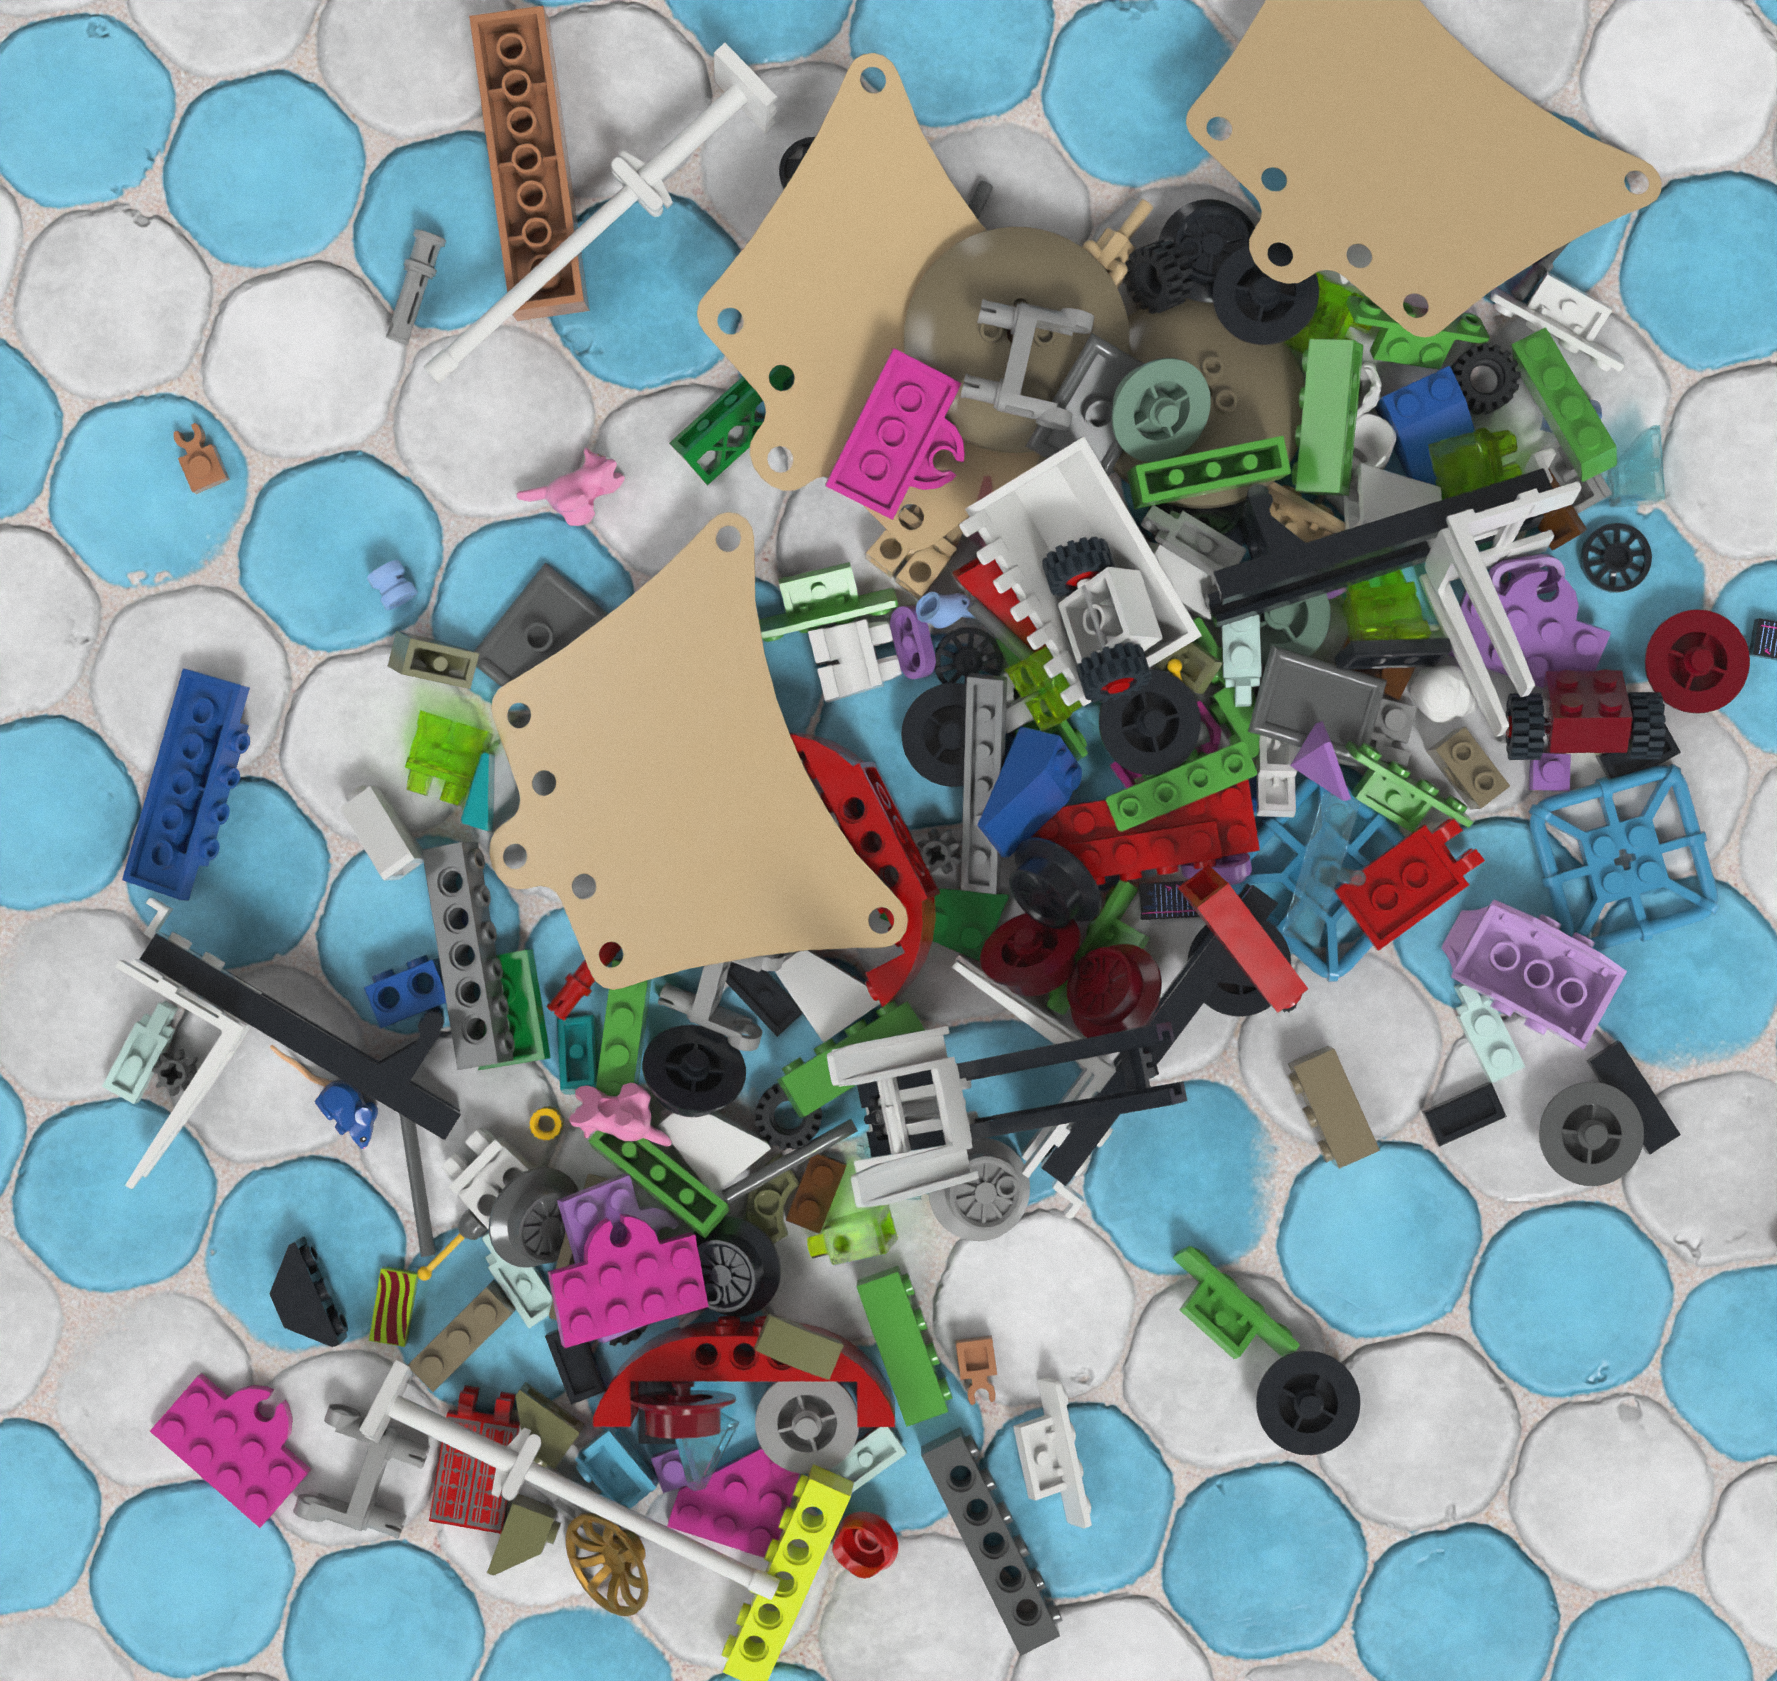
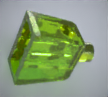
M889 1204L835 1218L822 1229L821 1234L807 1237L808 1251L812 1259L829 1255L831 1264L838 1265L887 1254L898 1240Z

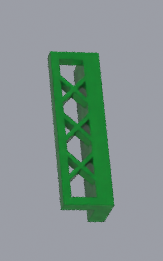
M785 365L775 366L769 374L770 384L776 390L782 391L783 382L793 374V371ZM742 376L669 444L708 486L750 448V443L755 433L764 422V418H755L756 407L763 400ZM735 426H745L743 438L737 443H727L730 430ZM707 451H718L716 462L704 471L697 463V460Z

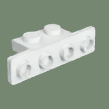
M1549 272L1545 274L1527 304L1515 299L1497 287L1492 290L1490 299L1495 302L1493 307L1503 315L1512 318L1514 314H1517L1527 320L1525 325L1534 332L1546 327L1549 333L1560 338L1558 341L1560 346L1573 353H1577L1580 349L1592 356L1590 361L1594 365L1605 371H1610L1611 368L1621 371L1624 367V359L1621 356L1593 341L1612 312V307Z
M1042 1378L1037 1382L1044 1416L1013 1426L1028 1498L1036 1501L1061 1492L1067 1522L1074 1526L1087 1528L1092 1525L1090 1519L1091 1504L1085 1494L1082 1481L1084 1471L1075 1448L1076 1433L1070 1422L1067 1410L1068 1395L1061 1381Z

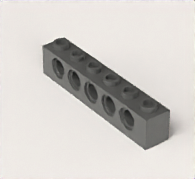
M459 842L422 850L457 1070L514 1061L515 1042L513 1035L509 1032L507 1021L509 1006L506 997L503 995L501 985L503 969L500 960L497 958L495 948L497 933L494 924L491 922L489 912L491 896L488 887L485 885L483 875L485 866L484 855L479 849L478 842ZM458 874L461 875L463 880L460 890L456 886ZM464 911L468 913L469 921L466 927L462 922V914ZM470 947L473 948L475 953V958L472 963L468 958V950ZM476 983L479 985L481 990V995L479 999H477L474 995V986ZM482 1020L485 1022L487 1027V1032L485 1036H483L480 1031V1023Z
M961 1427L921 1446V1456L1020 1656L1060 1637L1058 1623L1063 1620L1055 1602L1052 1600L1047 1603L1041 1591L1046 1588V1585L1038 1568L1030 1569L1025 1559L1026 1556L1030 1555L1021 1534L1014 1536L1009 1526V1523L1013 1522V1518L1004 1501L998 1503L992 1492L997 1486L989 1469L981 1470L975 1458L980 1455L975 1440L971 1434L965 1437ZM963 1465L968 1467L971 1473L966 1479L957 1480L951 1476V1470L956 1466ZM973 1499H982L987 1503V1507L979 1513L971 1512L967 1505ZM991 1532H997L1004 1537L1002 1542L995 1546L986 1544L983 1539ZM1012 1565L1017 1567L1020 1572L1016 1577L1007 1579L1000 1574L1004 1567ZM1023 1599H1031L1036 1603L1035 1607L1028 1612H1023L1016 1606Z

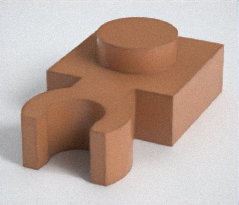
M194 423L191 426L195 435L191 441L186 442L183 434L179 431H175L173 435L177 445L187 452V455L178 458L191 491L198 494L230 479L216 446L210 444L204 447L205 432L201 426Z
M992 1335L955 1340L961 1380L972 1379L967 1389L970 1404H975L974 1394L980 1388L986 1389L989 1393L990 1402H994L996 1398L995 1388L987 1380V1376L997 1375Z

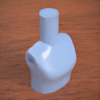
M929 592L922 596L916 605L918 620L932 624L936 629L946 628L961 617L976 619L967 610L968 605L971 603L970 599L961 593L941 594Z

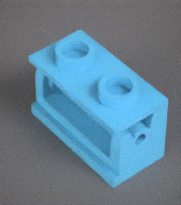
M618 1427L605 1428L580 1449L575 1458L578 1463L576 1468L580 1475L589 1483L593 1481L602 1491L600 1495L629 1509L655 1490L659 1483L656 1472Z

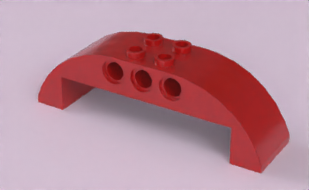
M720 1316L718 1321L692 1323L682 1329L680 1327L673 1328L652 1338L638 1348L622 1364L606 1389L593 1416V1427H631L639 1408L630 1404V1398L639 1394V1381L857 1382V1427H895V1399L878 1367L862 1350L840 1335L821 1327L800 1323L806 1329L838 1339L844 1345L828 1380L777 1361L755 1349L748 1352L740 1348L739 1344L747 1343L754 1348L767 1316H757L755 1321H740L739 1316ZM702 1344H712L717 1350L707 1351Z

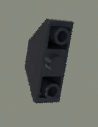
M304 1236L288 1245L269 1294L285 1329L330 1347H335L348 1337L346 1334L348 1324L344 1314L340 1310H336L331 1299L334 1296L330 1281L327 1277L322 1278L317 1266L319 1263L318 1253L312 1243H307Z

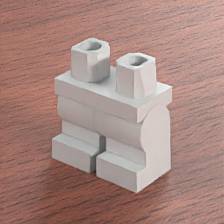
M865 619L832 628L808 631L816 664L820 666L836 661L839 663L838 665L817 669L824 698L828 703L883 687L885 681L902 675L897 655L882 659L877 658L875 646L893 642L888 621L869 623Z
M481 1127L465 1142L478 1157L469 1164L456 1152L441 1168L453 1182L449 1188L456 1195L458 1194L464 1204L489 1230L490 1213L495 1200L503 1188L518 1175L537 1167L532 1166L503 1136L496 1139L491 1133Z

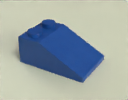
M1450 366L1381 397L1376 407H1374L1378 416L1389 422L1396 432V442L1393 448L1408 478L1441 487L1442 495L1488 473L1466 399Z
M1021 726L1018 730L977 824L1002 857L1009 858L1022 841L1033 836L1069 802L1073 790L1077 789L1080 785L1082 768L1059 735Z

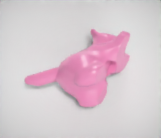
M585 448L583 450L585 462L580 469L558 477L549 486L519 491L516 495L519 500L528 502L546 499L552 508L564 517L568 525L582 526L588 524L595 515L593 509L594 499L616 491L624 482L625 477L621 473H614L617 466L614 459H611L609 456L593 453L588 448Z
M624 1084L618 1096H607L602 1091L591 1086H581L575 1090V1096L582 1102V1105L574 1110L569 1118V1122L574 1127H580L584 1131L585 1138H589L594 1131H601L612 1134L623 1141H637L644 1138L666 1147L672 1144L670 1138L663 1131L650 1125L651 1112L649 1103L651 1096L639 1084Z

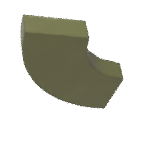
M779 1152L765 1166L783 1157V1154ZM792 1169L751 1191L747 1200L746 1220L760 1227L774 1244L789 1234L784 1222V1205L789 1194L800 1185Z

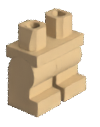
M915 504L909 510L904 508L898 516L901 525L910 530L920 527L924 519L923 511ZM957 525L927 549L913 550L903 546L885 530L866 552L865 559L890 578L893 577L900 568V565L906 560L907 564L896 576L895 582L919 600L929 592L931 586L955 556L956 546L963 532L960 526Z

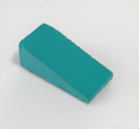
M485 752L481 754L460 820L463 824L485 831H493L495 755Z
M594 1015L567 1017L565 1021L557 1018L561 1092L564 1095L575 1094V1090L581 1086L596 1088L599 1064Z

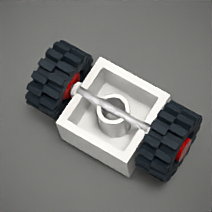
M1083 537L1079 539V542L1074 543V540L1068 541L1067 546L1059 545L1055 547L1056 552L1050 551L1047 553V557L1042 560V566L1051 593L1053 595L1056 594L1057 597L1066 595V598L1058 603V607L1077 662L1076 671L1085 698L1091 700V702H1097L1098 700L1100 702H1107L1109 698L1117 700L1121 695L1129 696L1132 694L1131 691L1141 690L1142 685H1147L1149 680L1152 679L1144 651L1163 639L1140 570L1116 568L1108 543L1103 538L1098 540V537H1091L1087 541V538Z

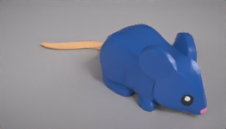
M271 1045L270 1048L274 1053L297 1068L307 1079L324 1086V1089L314 1101L328 1120L334 1119L337 1122L335 1128L340 1135L349 1132L354 1142L361 1149H365L372 1137L374 1122L378 1115V1107L372 1102L365 1103L361 1091L343 1080L332 1081L313 1075L299 1062L279 1051L274 1045Z

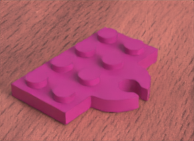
M892 348L825 486L893 520L910 486L929 490L940 488L952 481L957 475L950 469H936L933 465V457L939 450L946 449L952 452L957 461L964 462L963 439L956 426L945 418L962 383Z
M620 1214V1222L626 1227L627 1235L623 1242L612 1244L610 1241V1233L613 1228L612 1223L607 1218L601 1220L588 1235L584 1245V1262L547 1271L561 1345L568 1348L709 1307L695 1234L689 1232L658 1241L655 1231L643 1220L628 1214Z
M201 1373L160 1418L150 1432L254 1524L261 1528L312 1470L285 1446L292 1431L293 1417L290 1406L285 1399L276 1406L274 1417L266 1418L260 1414L258 1404L262 1400H267L275 1389L268 1386L251 1385L240 1388L229 1397Z

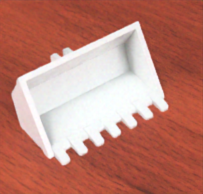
M1085 437L1080 438L965 509L970 518L959 524L962 532L966 537L976 531L980 533L987 546L976 552L978 559L982 565H986L994 559L996 560L1003 574L993 580V583L999 593H1003L1011 587L1020 602L1010 608V612L1017 622L1029 615L1037 630L1027 636V641L1034 650L1044 644L1048 647L1054 658L1044 664V669L1050 678L1063 672L1070 686L1062 691L1060 695L1067 706L1079 700L1084 707L1091 703V700L1085 698L1076 671L1077 662L1058 607V603L1064 600L1066 595L1057 597L1056 594L1053 595L1051 593L1042 566L1043 558H1046V554L1050 551L1056 552L1055 547L1059 545L1067 546V542L1074 540V543L1079 542V539L1086 537L1087 541L1091 537H1098V540L1103 538L1108 543L1116 568L1140 570L1163 639L1144 651L1149 667L1202 636Z

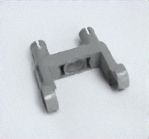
M983 299L977 323L1010 329V334H1014L1004 379L1000 378L999 382L971 376L966 373L960 398H969L994 404L993 408L997 409V411L1035 419L1037 424L1050 429L1069 430L1073 415L1070 411L1058 408V403L1020 395L1035 328L1070 336L1073 335V332L1090 334L1094 323V315L1073 308H1063L1061 311L1022 302L1021 304L1017 303V307Z
M785 953L751 957L732 962L757 972L761 970L778 971L782 968ZM731 961L704 966L696 994L675 987L668 982L665 983L659 996L661 997L658 1000L659 1005H664L687 1014V1019H690V1022L728 1036V1043L736 1049L753 1051L759 1047L763 1032L757 1024L752 1022L753 1019L719 1006Z
M330 1404L324 1421L328 1425L335 1427V1432L370 1443L351 1501L347 1503L321 1493L318 1496L301 1494L298 1495L293 1512L305 1520L322 1522L326 1519L358 1531H366L367 1528L398 1539L404 1525L402 1524L405 1523L407 1515H401L378 1507L374 1500L387 1462L391 1458L422 1469L427 1459L426 1454L429 1453L430 1445H424L400 1437V1432L397 1429L388 1426L379 1443H376L364 1437L365 1435L359 1431L365 1418L360 1417L359 1411L342 1404Z

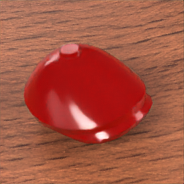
M855 1512L845 1517L839 1524L833 1541L832 1552L836 1560L850 1573L859 1578L866 1579L875 1576L894 1563L898 1554V1540L894 1529L885 1518L873 1512Z

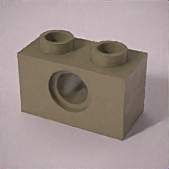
M1466 727L1454 729L1426 751L1470 810L1483 808L1510 787L1509 783Z

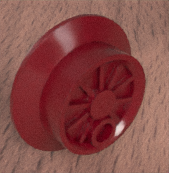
M1687 610L1669 617L1654 631L1645 652V672L1653 691L1661 692L1663 702L1670 707L1686 713H1708L1726 706L1740 693L1749 674L1750 655L1745 638L1729 619L1708 610Z
M1026 913L1016 916L998 927L986 940L980 955L981 967L989 979L998 984L1006 985L1010 991L1017 995L1030 997L1051 992L1066 982L1072 974L1075 966L1074 955L1079 948L1081 940L1078 925L1072 919L1065 927L1054 929L1038 923Z
M1116 944L1088 952L1076 963L1067 982V998L1070 1004L1072 1019L1077 1029L1087 1038L1145 1026L1155 1013L1162 990L1161 973L1157 962L1147 951L1132 944Z
M693 1381L672 1382V1387H675L676 1390L643 1393L630 1398L631 1405L645 1411V1434L652 1437L671 1439L700 1438L721 1433V1409L736 1402V1396L731 1393L691 1390V1387H694Z

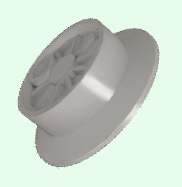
M990 1138L971 1140L973 1148L967 1149L971 1172L978 1171L979 1179L928 1193L932 1211L939 1223L953 1235L970 1241H987L1007 1233L1023 1216L1030 1196V1181L1028 1177L1022 1174L1024 1163L1017 1153L1002 1142Z
M775 1382L765 1392L759 1402L755 1417L756 1435L765 1454L774 1463L788 1471L809 1474L813 1464L829 1470L842 1462L856 1443L859 1427H857V1407L850 1393L839 1382Z

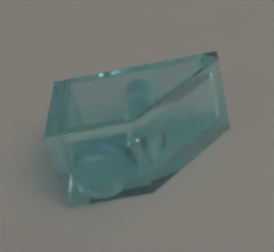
M1653 425L1642 431L1617 459V465L1607 471L1608 476H1605L1604 480L1612 492L1611 495L1606 497L1609 498L1610 508L1654 505L1665 500L1660 425Z
M721 1412V1433L708 1437L676 1439L688 1488L698 1491L707 1487L740 1422Z

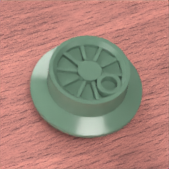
M1177 358L1153 360L1129 372L1118 385L1113 399L1112 429L1121 448L1130 456L1144 462L1174 458L1186 451L1200 436L1209 417L1211 397L1206 379L1192 364Z
M1326 593L1259 614L1261 664L1266 665L1271 645L1306 656H1311L1320 647L1328 633L1331 620L1330 604Z

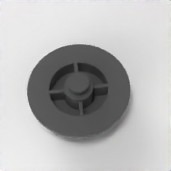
M1582 1082L1563 1089L1548 1103L1540 1120L1539 1143L1546 1161L1557 1174L1575 1184L1601 1186L1618 1180L1634 1166L1643 1147L1644 1127L1637 1107L1622 1091L1604 1083Z
M549 1167L530 1169L512 1179L498 1195L490 1213L489 1237L495 1252L507 1263L523 1268L536 1267L558 1261L566 1230L557 1200L578 1192L579 1189L575 1182L564 1172Z

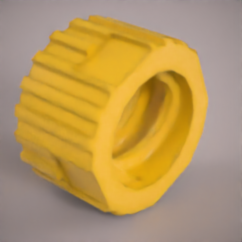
M544 1106L536 1110L537 1112H534L533 1116H531L529 1128L531 1133L538 1137V1139L544 1141L551 1138L554 1139L563 1130L564 1119L555 1107ZM544 1115L552 1117L555 1122L554 1129L551 1131L541 1130L539 1119Z

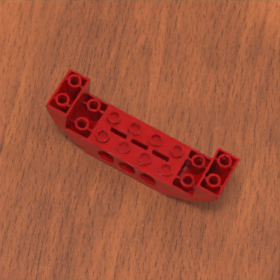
M790 733L800 759L806 756L803 763L808 774L813 780L817 778L823 789L820 797L829 813H835L840 823L838 827L856 854L893 892L906 909L908 917L907 929L902 938L895 943V946L898 948L902 946L905 953L866 972L869 979L865 982L867 990L874 1001L879 1000L883 1007L899 998L913 983L927 959L933 941L936 921L935 896L940 894V891L927 865L924 863L922 855L875 762H864L851 750L832 740L811 734ZM859 799L862 800L865 806L863 816L857 810ZM875 833H878L882 840L880 849L876 847L873 841ZM892 866L899 873L898 882L891 878L890 869ZM876 908L880 914L885 912L891 924L888 927V931H890L894 925V915L887 908Z

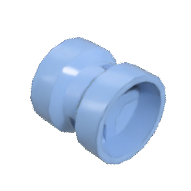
M393 560L380 566L367 577L372 588L380 590V601L387 611L403 605L418 593L414 584L403 577L405 569L399 560Z

